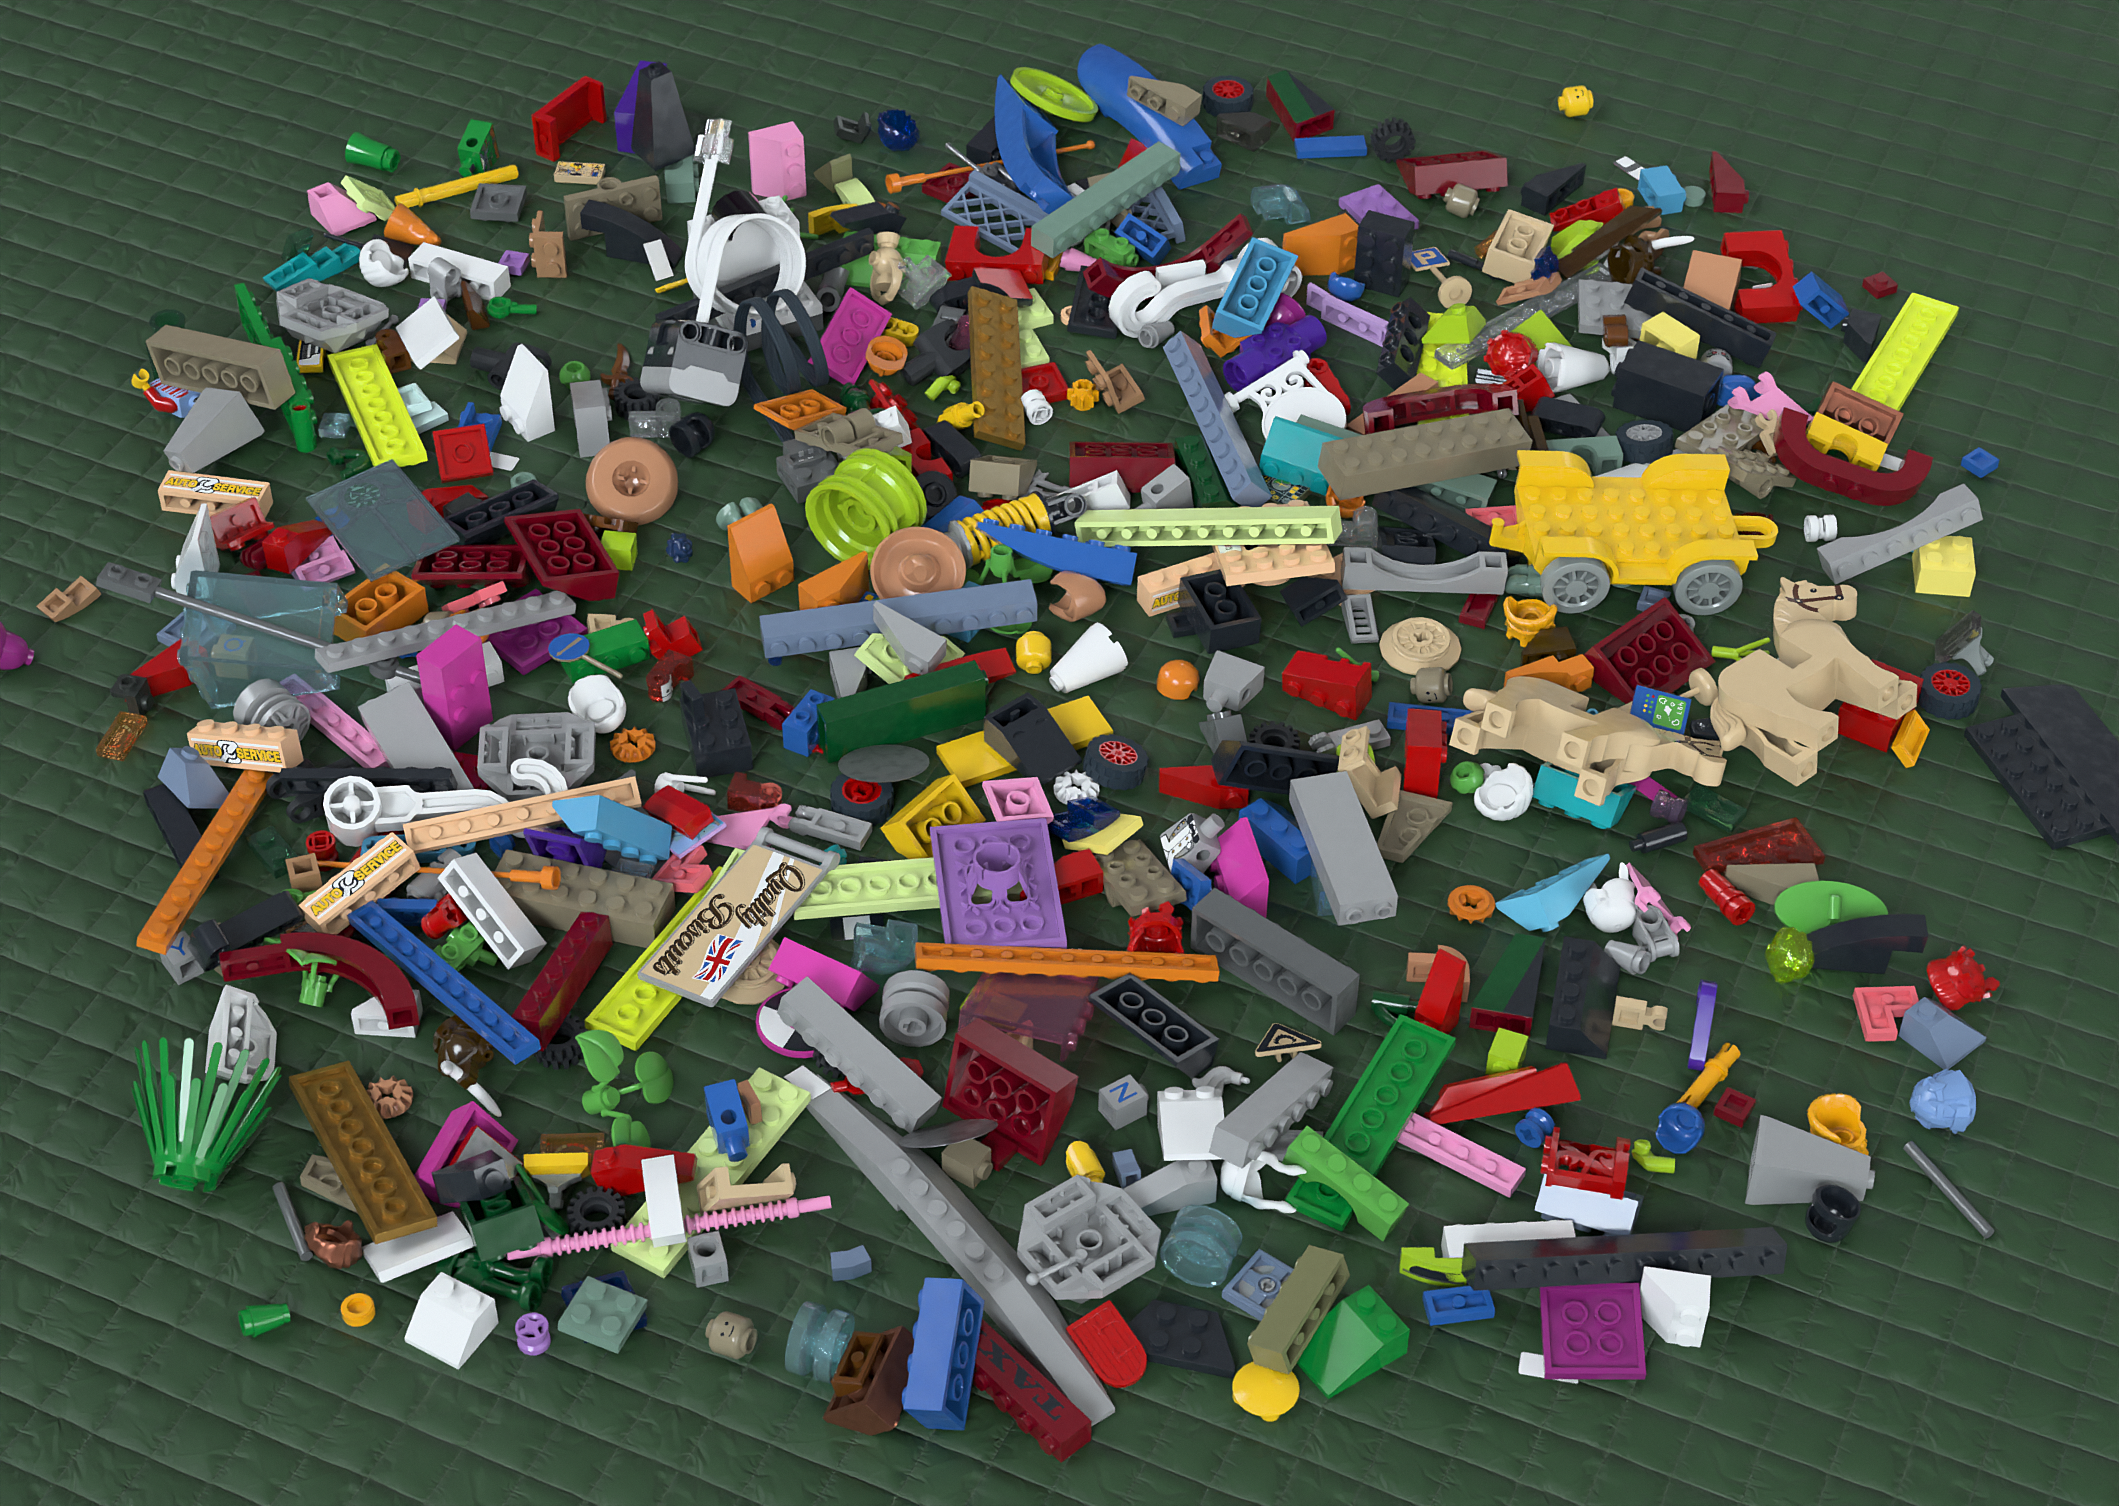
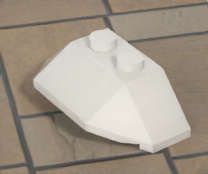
M225 985L209 1029L205 1073L208 1070L213 1045L216 1042H220L223 1045L216 1077L230 1080L238 1057L244 1049L249 1050L250 1054L239 1083H250L261 1061L265 1058H269L270 1063L260 1081L268 1080L275 1064L277 1032L266 1013L258 1005L259 1001L255 994L229 985Z

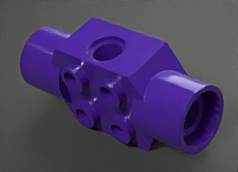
M1307 315L1291 325L1275 322L1264 328L1261 334H1255L1240 342V353L1227 360L1223 365V373L1227 383L1232 389L1239 392L1294 358L1293 352L1295 350H1303L1310 360L1311 353L1326 344L1327 335L1325 328L1316 317Z

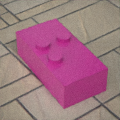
M457 624L416 655L425 709L449 748L454 752L480 731V727L493 721L482 640L477 635Z

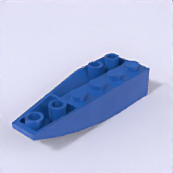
M987 518L983 519V523H976L975 529L997 544L1012 548V552L1047 568L1060 572L1072 571L1092 577L1097 581L1127 587L1132 583L1137 553L1130 552V547L1115 545V547L1107 548L1104 547L1105 542L1091 539L1082 543L1078 542L1079 537L1063 534L1062 538L1052 537L1051 531L1036 529V533L1025 531V526L1010 524L1009 528L999 526V521Z

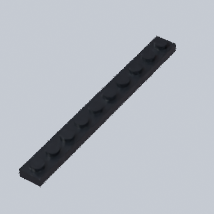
M868 227L805 253L806 270L804 281L869 255L874 251V232ZM780 264L721 287L718 290L727 299L738 305L750 298L767 297L773 292L777 284ZM697 297L655 314V320L696 321L700 299ZM712 307L709 320L726 313Z

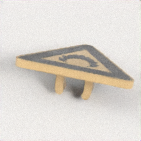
M1274 1023L1255 1050V1055L1257 1057L1274 1055L1277 1061L1281 1062V1054L1290 1053L1293 1059L1297 1056L1298 1051L1319 1049L1322 1045L1319 1040L1279 1023Z

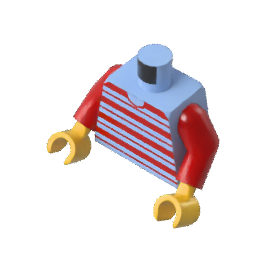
M140 369L139 371L141 379L136 374H133L132 385L135 388L144 390L143 394L157 411L172 413L180 418L187 416L201 394L164 385L161 383L160 378L148 384L149 373L145 369Z

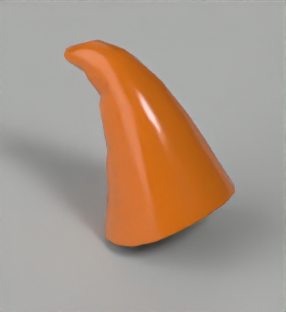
M403 203L398 204L393 210L384 230V237L403 243L421 245L425 242L440 246L442 242L441 238Z

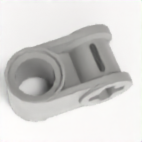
M441 257L434 258L428 266L431 298L435 296L436 299H445L447 305L448 301L454 297L459 298L462 296L460 285L461 271L458 267Z
M1647 905L1648 910L1646 912L1639 908L1636 913L1632 935L1639 946L1645 947L1646 951L1650 952V963L1659 957L1667 955L1671 957L1678 956V939L1669 927L1662 911L1652 905Z

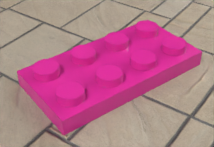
M851 287L845 293L820 339L827 360L829 376L843 385L848 382L855 384L867 362L865 354L871 339L881 336L892 313ZM810 357L808 362L813 365L812 358Z

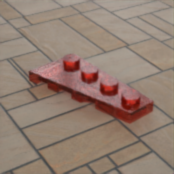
M1797 817L1694 846L1693 856L1705 872L1715 869L1719 873H1725L1727 865L1815 863V865L1824 864L1825 855Z

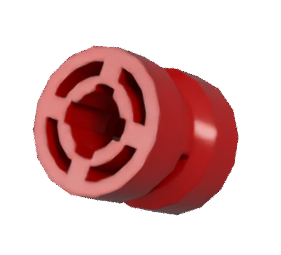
M320 830L313 832L306 838L307 851L309 854L315 853L317 861L339 862L335 837L331 832ZM319 867V871H329L335 867Z

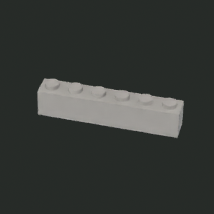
M805 977L781 997L777 1011L781 1020L801 1034L803 1040L809 1046L815 1047L823 1054L831 1066L837 1067L844 1073L853 1086L859 1087L865 1092L876 1107L882 1108L887 1112L898 1127L912 1133L937 1112L942 1097L810 978Z
M1300 1052L1215 1126L1209 1153L1241 1169L1250 1161L1257 1160L1261 1152L1266 1147L1270 1148L1280 1134L1284 1135L1292 1123L1295 1121L1299 1122L1308 1109H1313L1322 1096L1326 1097L1333 1086V1080L1330 1079L1333 1067Z

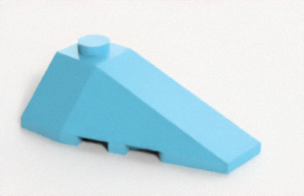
M1609 854L1583 860L1560 871L1558 875L1536 882L1534 887L1525 891L1524 889L1505 897L1496 902L1495 905L1498 910L1528 931L1539 928L1542 929V932L1553 930L1559 927L1558 921L1569 916L1610 860Z

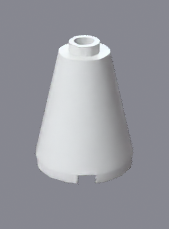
M1554 342L1544 344L1546 348L1540 349L1536 361V367L1544 375L1553 393L1603 380L1609 372V362L1604 355Z
M1097 622L1090 626L1050 670L1051 677L1049 681L1056 691L1059 692L1061 690L1064 693H1068L1122 672L1126 668L1128 661L1118 641L1113 643L1108 636L1112 633L1104 625Z

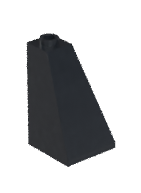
M660 61L651 63L639 70L631 142L632 151L654 171L696 153L672 71Z

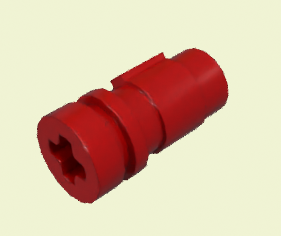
M1708 870L1701 876L1699 886L1720 907L1721 913L1733 925H1741L1752 917L1755 911L1754 903L1742 891L1736 890L1717 870Z

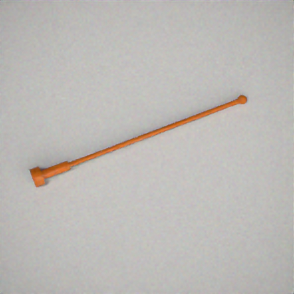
M1089 140L1086 144L1056 149V154L1085 148L1092 150L1095 147V143ZM1002 160L993 161V162H988L989 164H992V163H994V162H998V163H1000L1001 165H1003V161H1002ZM986 163L978 165L982 168ZM968 166L925 175L924 173L904 177H900L897 173L886 175L885 179L886 187L890 194L901 192L903 186L926 182V179L972 171L974 169Z
M317 861L319 867L346 868L352 864L349 862ZM544 866L542 871H491L495 877L510 878V881L541 883V887L545 890H557L561 881V872L558 866ZM421 867L416 873L441 874L446 868Z

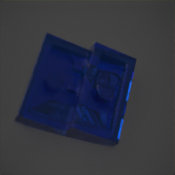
M1094 796L1067 800V812L1053 814V821L1047 825L1048 831L1067 842L1081 840L1112 824L1120 817V811Z

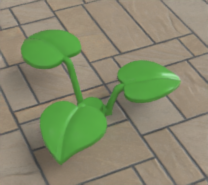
M1000 544L991 548L990 559H986V565L981 576L975 570L966 569L963 586L968 581L982 585L989 569H991L994 576L1002 577V583L1007 582L1009 573L1015 578L1020 577L1021 580L1031 579L1032 583L1044 582L1052 576L1053 569L1026 558L1013 561L1012 548ZM1032 622L991 627L990 629L1002 634H1023L1031 629Z
M266 937L262 946L281 943V939ZM287 949L286 952L297 960L301 966L312 963L311 973L308 974V971H303L299 1003L323 1008L326 991L332 992L339 976L334 974L329 983H326L327 977L316 975L318 962L337 965V961L317 953H308L299 949ZM394 962V964L402 971V968Z
M590 1030L575 1036V1039L582 1049L586 1066L594 1079L600 1082L583 1094L582 1104L585 1111L591 1115L601 1113L602 1117L611 1116L616 1118L611 1129L613 1146L626 1144L651 1148L647 1129L640 1121L632 1122L629 1114L611 1110L618 1105L620 1095L641 1088L644 1098L648 1103L659 1104L667 1100L672 1093L674 1085L673 1074L669 1064L658 1053H643L637 1058L635 1064V1073L640 1083L617 1090L607 1084L620 1073L617 1066L622 1063L624 1054L619 1040L612 1033L605 1030Z

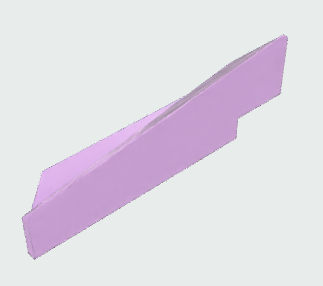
M1311 282L1308 284L1306 305L1321 311V319L1383 347L1382 343L1385 339L1388 321L1332 296Z

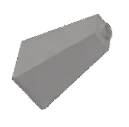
M206 387L164 449V453L168 457L169 464L173 469L194 473L262 435L265 430L240 392Z
M1761 1115L1751 1154L1745 1204L1813 1203L1812 1196L1815 1190L1820 1186L1828 1184L1845 1188L1858 1201H1863L1866 1188L1872 1189L1874 1184L1875 1171L1870 1170L1871 1157L1768 1116Z

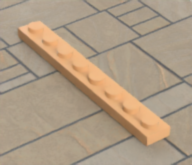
M634 776L403 824L407 846L415 854L523 832L525 828L547 827L565 823L552 807V802L555 800L601 795L631 809L641 807L642 803Z

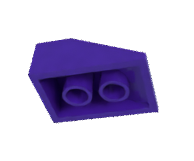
M525 828L523 832L534 855L600 869L602 867L607 849L603 848V844L587 842L583 836L573 833L567 828Z

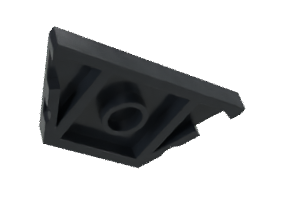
M1153 1299L1128 1324L1134 1335L1142 1343L1148 1362L1234 1379L1235 1365L1218 1312Z

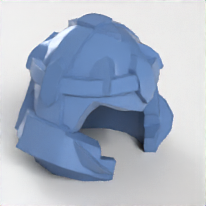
M1944 1069L1933 1076L1922 1079L1914 1086L1909 1102L1911 1112L1915 1113V1118L1925 1128L1949 1127L1954 1135L1957 1132L1965 1131L1966 1127L1973 1121L1976 1112V1095L1973 1086L1961 1070Z

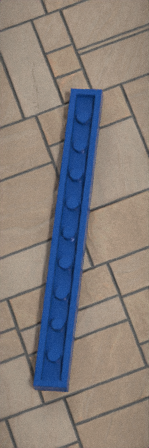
M374 901L368 902L347 915L350 925L515 1065L541 1049L539 1039Z

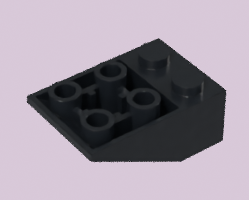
M1029 692L984 716V741L1026 778L1038 777L1041 786L1082 763L1081 757L1048 709Z

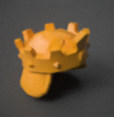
M1512 596L1506 597L1503 603L1507 618L1504 625H1507L1506 636L1509 640L1515 637L1520 640V646L1526 647L1528 642L1541 629L1555 628L1554 617L1557 613V606L1555 604L1549 607V605L1537 599L1517 602Z
M1843 1093L1825 1094L1810 1104L1807 1115L1811 1134L1862 1154H1869L1866 1149V1128L1863 1122L1860 1121L1861 1105L1856 1098Z

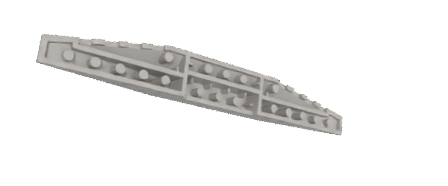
M818 1074L816 1075L817 1077H819L822 1081H824L826 1084H828V1085L831 1087V1085H830V1083H829L828 1081H826V1080H825L824 1078H822L820 1075H818ZM831 1087V1089L811 1099L806 1106L807 1110L898 1212L902 1209L966 1283L985 1300L983 1310L1026 1359L1092 1420L1091 1427L1115 1412L1113 1403L1094 1373L1093 1368L1067 1333L1066 1328L1068 1325L1050 1293L1039 1281L1033 1286L1027 1283L1026 1277L1031 1272L1017 1257V1252L936 1162L919 1148L900 1146L898 1144V1141L902 1138L900 1134L843 1092L834 1093Z

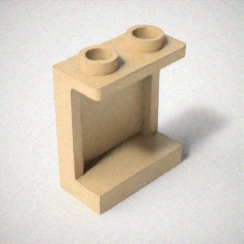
M1367 726L1359 729H1352L1342 736L1338 771H1347L1358 800L1370 817L1375 819L1398 809L1401 773L1396 766L1380 772L1367 753L1370 730Z
M784 1163L764 1180V1183L730 1186L728 1167H716L696 1185L700 1215L703 1216L704 1212L712 1215L714 1210L717 1213H722V1209L730 1212L732 1207L736 1210H740L741 1206L749 1209L751 1204L754 1205V1208L759 1207V1203L767 1206L769 1201L773 1205L777 1204L778 1200L784 1203L787 1198L794 1194L796 1188L795 1175L793 1172H790L789 1163Z

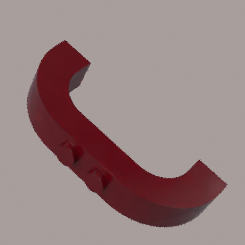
M1463 384L1379 398L1363 406L1365 435L1395 429L1394 426L1404 423L1461 414H1480L1507 408L1511 410L1513 415H1519L1517 389L1501 384Z
M1784 407L1776 422L1773 435L1775 451L1780 461L1793 475L1813 486L1867 504L1891 506L1907 501L1919 490L1932 465L1933 457L1908 449L1899 465L1898 471L1879 473L1825 455L1816 450L1806 437V425L1809 417L1807 414Z

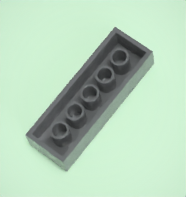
M1216 888L1210 891L1192 908L1190 946L1192 950L1201 955H1216L1220 967L1333 1036L1356 1015L1360 974L1352 968L1343 965L1327 953L1311 946L1302 938L1296 937L1277 923L1271 922L1255 910L1246 907L1230 895Z

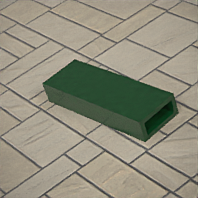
M973 660L817 704L819 747L822 749L827 762L832 763L839 761L849 752L875 745H895L982 720L986 716V706L989 705L985 692V686H988L987 674L985 670H980L976 661Z

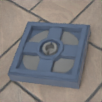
M1259 1249L1222 1290V1298L1261 1321L1266 1308L1273 1303L1282 1283L1287 1281L1294 1269Z

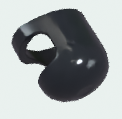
M694 412L671 425L669 437L679 453L687 458H692L713 442L715 427L708 416Z
M1830 1184L1820 1186L1813 1193V1203L1806 1211L1805 1224L1808 1231L1816 1239L1825 1243L1839 1242L1847 1236L1861 1212L1860 1203L1845 1188Z

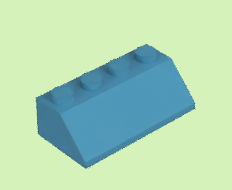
M1252 237L1216 310L1212 329L1234 338L1261 334L1298 259V255Z
M601 795L555 800L552 802V807L570 830L583 836L587 842L603 844L604 849L620 851L623 857L637 858L639 863L644 865H656L657 861L669 859L672 826Z

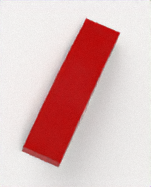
M1006 648L939 664L934 670L938 671L975 660L980 670H985L988 684L1016 674ZM911 673L905 675L904 680L920 676L921 674Z

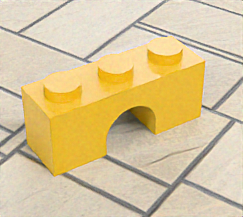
M1816 412L1806 430V437L1809 443L1819 452L1826 455L1828 450H1840L1846 454L1849 463L1873 471H1877L1888 446L1885 442Z

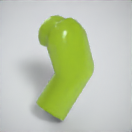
M942 376L937 378L924 394L930 400L935 401L942 391L949 390L952 394H955L960 389L961 383L954 376Z
M1638 1139L1634 1142L1632 1156L1645 1170L1674 1174L1675 1158L1655 1156L1650 1151L1651 1145L1648 1140Z

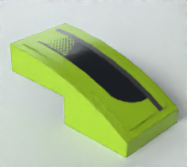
M1434 1247L1401 1248L1400 1273L1415 1280L1437 1286L1451 1288L1466 1286L1467 1281L1461 1273L1462 1258H1435Z

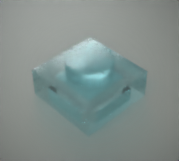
M324 413L318 429L320 437L345 438L351 423L350 414Z

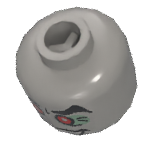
M1719 348L1711 349L1702 355L1700 361L1724 369L1723 377L1725 375H1732V359L1725 350Z

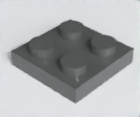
M479 183L470 209L471 219L518 222L527 196L526 186Z

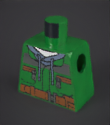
M474 119L470 120L458 146L461 163L459 173L463 177L490 171L500 157L493 123Z

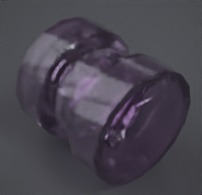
M1660 789L1653 800L1650 816L1658 819L1663 817L1670 824L1682 821L1688 806V800L1681 797H1671L1669 792Z

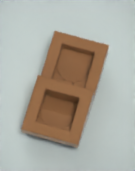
M80 576L63 593L56 588L36 607L51 620L57 622L84 609L102 594L94 585Z

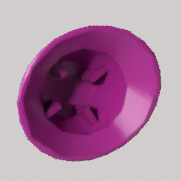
M1281 292L1264 328L1275 322L1291 325L1305 317L1306 313L1299 303Z
M0 621V670L16 669L23 664L30 665L33 660L34 650L28 648L27 642L21 636L6 630Z

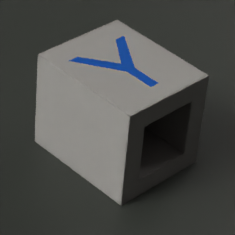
M185 930L178 934L166 955L160 954L162 964L178 985L205 973L187 947L190 937Z

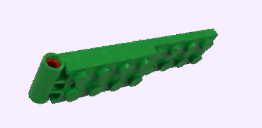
M244 283L236 284L234 287L241 323L250 343L280 349L284 357L295 394L280 405V408L295 438L297 450L303 453L311 452L317 447V435L314 425L318 424L314 409L311 410L310 405L314 404L311 390H306L305 378L303 374L300 375L298 363L296 360H293L290 346H285L281 337L274 338L273 334H270L266 319L263 320L260 306L256 305L253 292H248Z

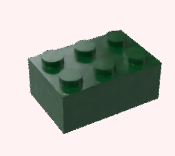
M519 1176L510 1178L512 1188L483 1200L459 1202L466 1229L472 1238L473 1245L481 1262L486 1260L488 1262L498 1261L509 1252L515 1250L527 1251L535 1248L538 1245L537 1243L545 1241L534 1203Z

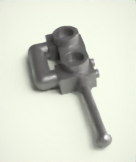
M951 143L945 144L946 149L948 148L976 171L1019 193L1020 189L1014 183L1006 168L1000 163L994 162L989 164L987 162L981 168L950 145Z

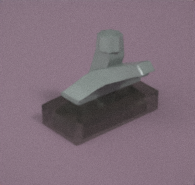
M1972 610L1935 641V659L1941 663L1951 659H1965L1973 667L1977 676H1982L1987 672L1985 666H1990L1994 658L1980 645L1982 638L1981 615Z

